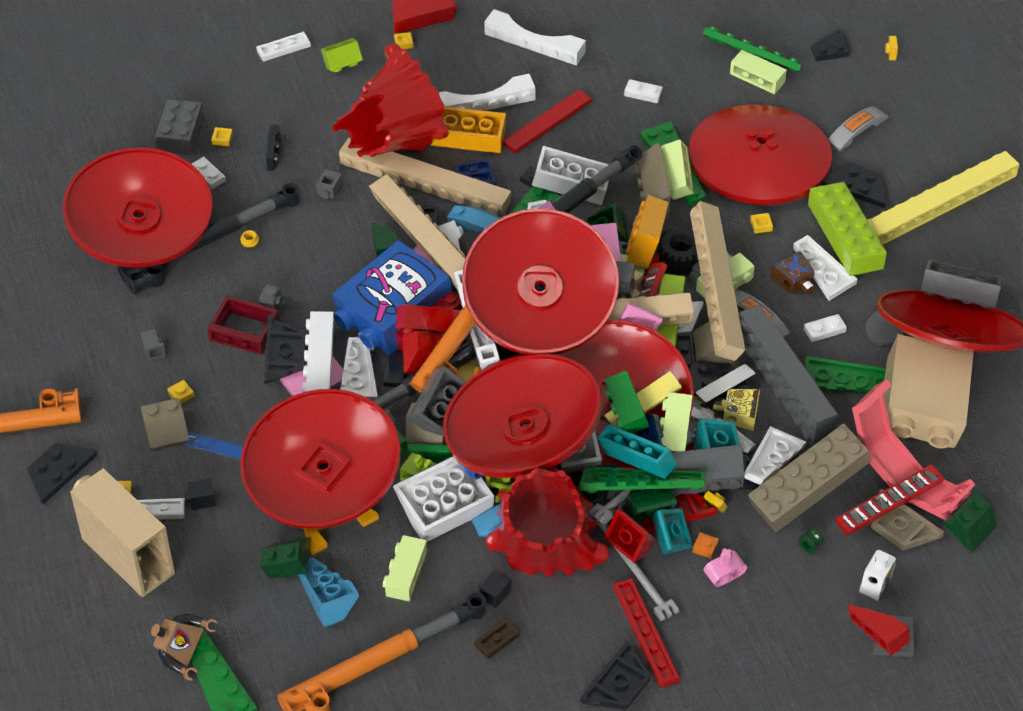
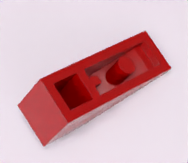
M848 606L850 619L889 655L892 656L911 642L910 630L903 621L899 622L893 616L858 606Z

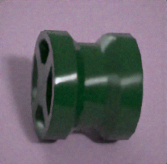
M809 528L806 531V535H802L798 539V543L804 551L812 554L817 550V546L824 543V537L817 529Z

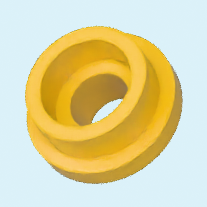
M251 230L245 231L240 239L241 244L248 248L254 247L259 243L258 235Z

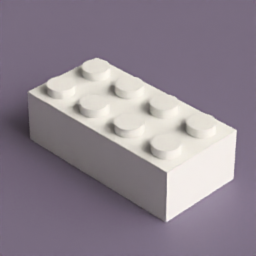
M543 146L532 186L564 194L583 179L592 178L609 164ZM609 180L599 186L597 192L586 201L602 205Z

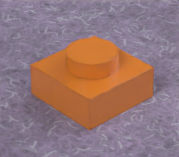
M700 532L692 552L711 559L719 539Z

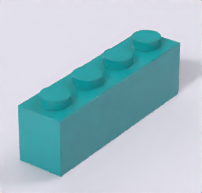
M610 424L597 438L604 454L663 479L677 465L669 448Z

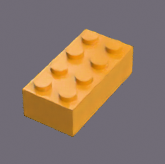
M445 107L442 119L448 127L449 134L441 140L432 138L433 143L431 146L501 153L506 131V113Z
M650 195L647 196L646 201L642 200L625 254H628L627 262L648 269L661 236L669 202Z

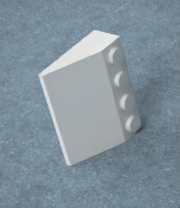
M454 457L393 486L414 530L420 539L427 540V542L472 520L494 506V495L483 479L475 480L469 478Z

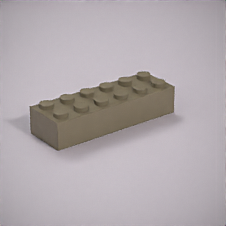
M843 423L748 494L751 505L776 533L870 463L869 450Z

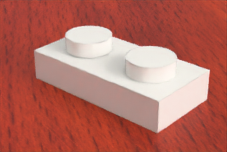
M629 79L624 96L658 103L663 87Z
M205 157L192 163L204 176L211 190L226 181L225 176Z
M839 314L804 324V331L811 342L845 333L847 329Z

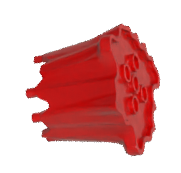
M392 43L385 47L387 62L383 68L365 83V87L361 89V97L352 104L350 111L336 119L337 123L332 125V129L335 132L345 130L349 133L350 143L348 148H360L361 150L357 151L359 157L364 155L374 157L396 150L424 152L426 146L433 143L432 138L441 140L449 134L448 127L442 119L445 107L437 88L431 84L429 75L424 74L420 70L418 60L411 59L408 51L402 49L397 43Z
M555 467L547 470L534 468L529 474L517 476L510 488L498 491L500 506L496 514L502 521L498 528L487 535L486 545L493 552L504 553L507 556V563L511 569L528 575L542 572L547 577H551L556 571H563L567 576H572L577 569L591 571L595 565L603 564L608 560V547L601 542L594 541L590 537V532L597 526V522L589 517V511L593 506V502L585 498L583 491H580V488L573 483L572 479L563 470L560 471Z

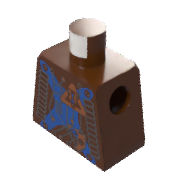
M801 251L772 265L770 278L789 293L795 294L803 290L808 295L815 289V286L812 284L815 272Z

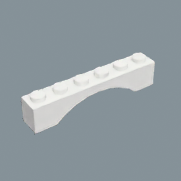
M493 9L484 22L485 35L576 66L585 54L586 40L572 35L543 36L532 33L515 23L509 14Z
M530 74L512 77L500 88L483 94L461 95L444 91L439 92V95L445 107L487 111L534 101L535 85Z
M463 270L454 272V277L461 304L464 307L465 301L462 290ZM475 324L470 331V335L482 371L500 362L495 342Z

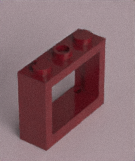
M226 296L208 327L209 341L262 355L267 342L268 315L274 316V319L280 322L279 312L271 307ZM231 313L267 323L260 336L224 327Z

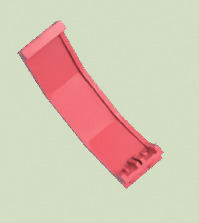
M886 379L866 394L852 410L858 438L869 450L871 466L886 484L892 487L924 468L891 429L883 393L892 385ZM971 479L960 484H953L944 480L937 486L910 500L909 503L946 520L970 496V490L975 484Z

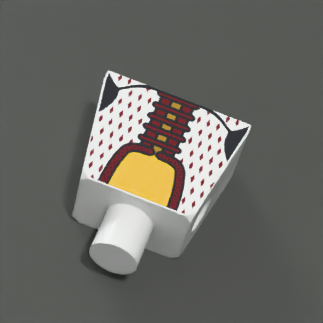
M876 550L865 569L859 592L878 601L895 572L896 558L881 550ZM873 577L877 579L878 583H872Z

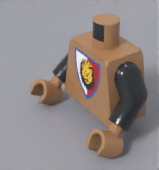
M185 613L174 616L172 620L165 619L162 626L155 624L151 629V635L156 637L154 647L159 650L158 655L163 665L178 674L182 673L185 680L192 681L193 679L188 677L187 672L189 670L195 674L198 672L195 668L186 669L184 665L188 666L203 629L200 627L204 626L208 631L214 632L216 630L209 629L208 624L210 622H218L214 619L203 620V617Z

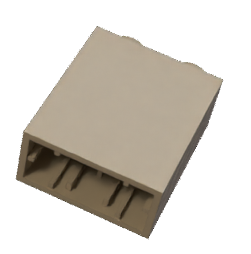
M901 334L897 335L887 357L884 379H887L892 386L883 393L891 429L897 438L905 439L911 437L927 441L936 448L950 447L955 449L967 423L973 353L951 350L923 342L916 338Z
M104 468L93 476H83L75 483L70 493L82 539L142 598L175 574L166 527Z

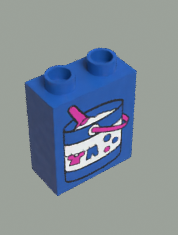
M397 240L332 294L337 309L334 312V319L343 330L348 331L353 328L359 332L360 340L368 349L374 350L378 347L390 355L398 349L395 334L400 330L396 329L397 306L405 304L425 307L432 306L447 293L453 292L450 277Z

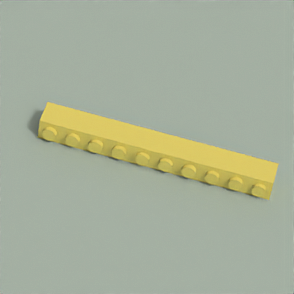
M1006 151L996 154L992 158L982 161L972 168H968L959 175H954L951 179L941 182L937 186L929 190L927 189L923 193L911 197L907 201L897 204L893 208L883 211L878 216L867 221L883 245L1016 177L1019 163Z

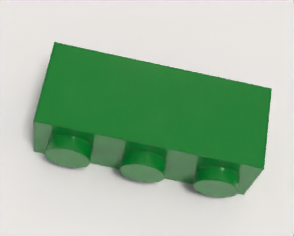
M627 371L604 379L607 386L604 388L608 399L612 398L613 401L610 403L614 415L618 414L619 416L616 419L619 429H624L633 434L650 427Z

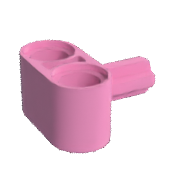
M724 548L720 557L712 560L704 567V572L715 587H720L743 575L748 567L736 551Z

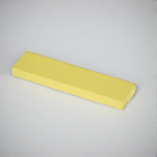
M668 372L637 393L644 414L663 402L664 398L667 399L668 392L676 393L682 389V386L671 372ZM612 410L605 414V418L610 425L619 428L616 419L619 418L618 414L614 415Z

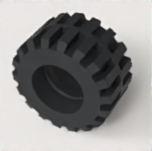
M688 227L670 228L669 231H664L663 235L660 236L657 254H660V262L667 264L666 271H669V274L673 275L674 273L677 276L684 274L686 276L692 272L694 264L699 262L693 229L689 230Z

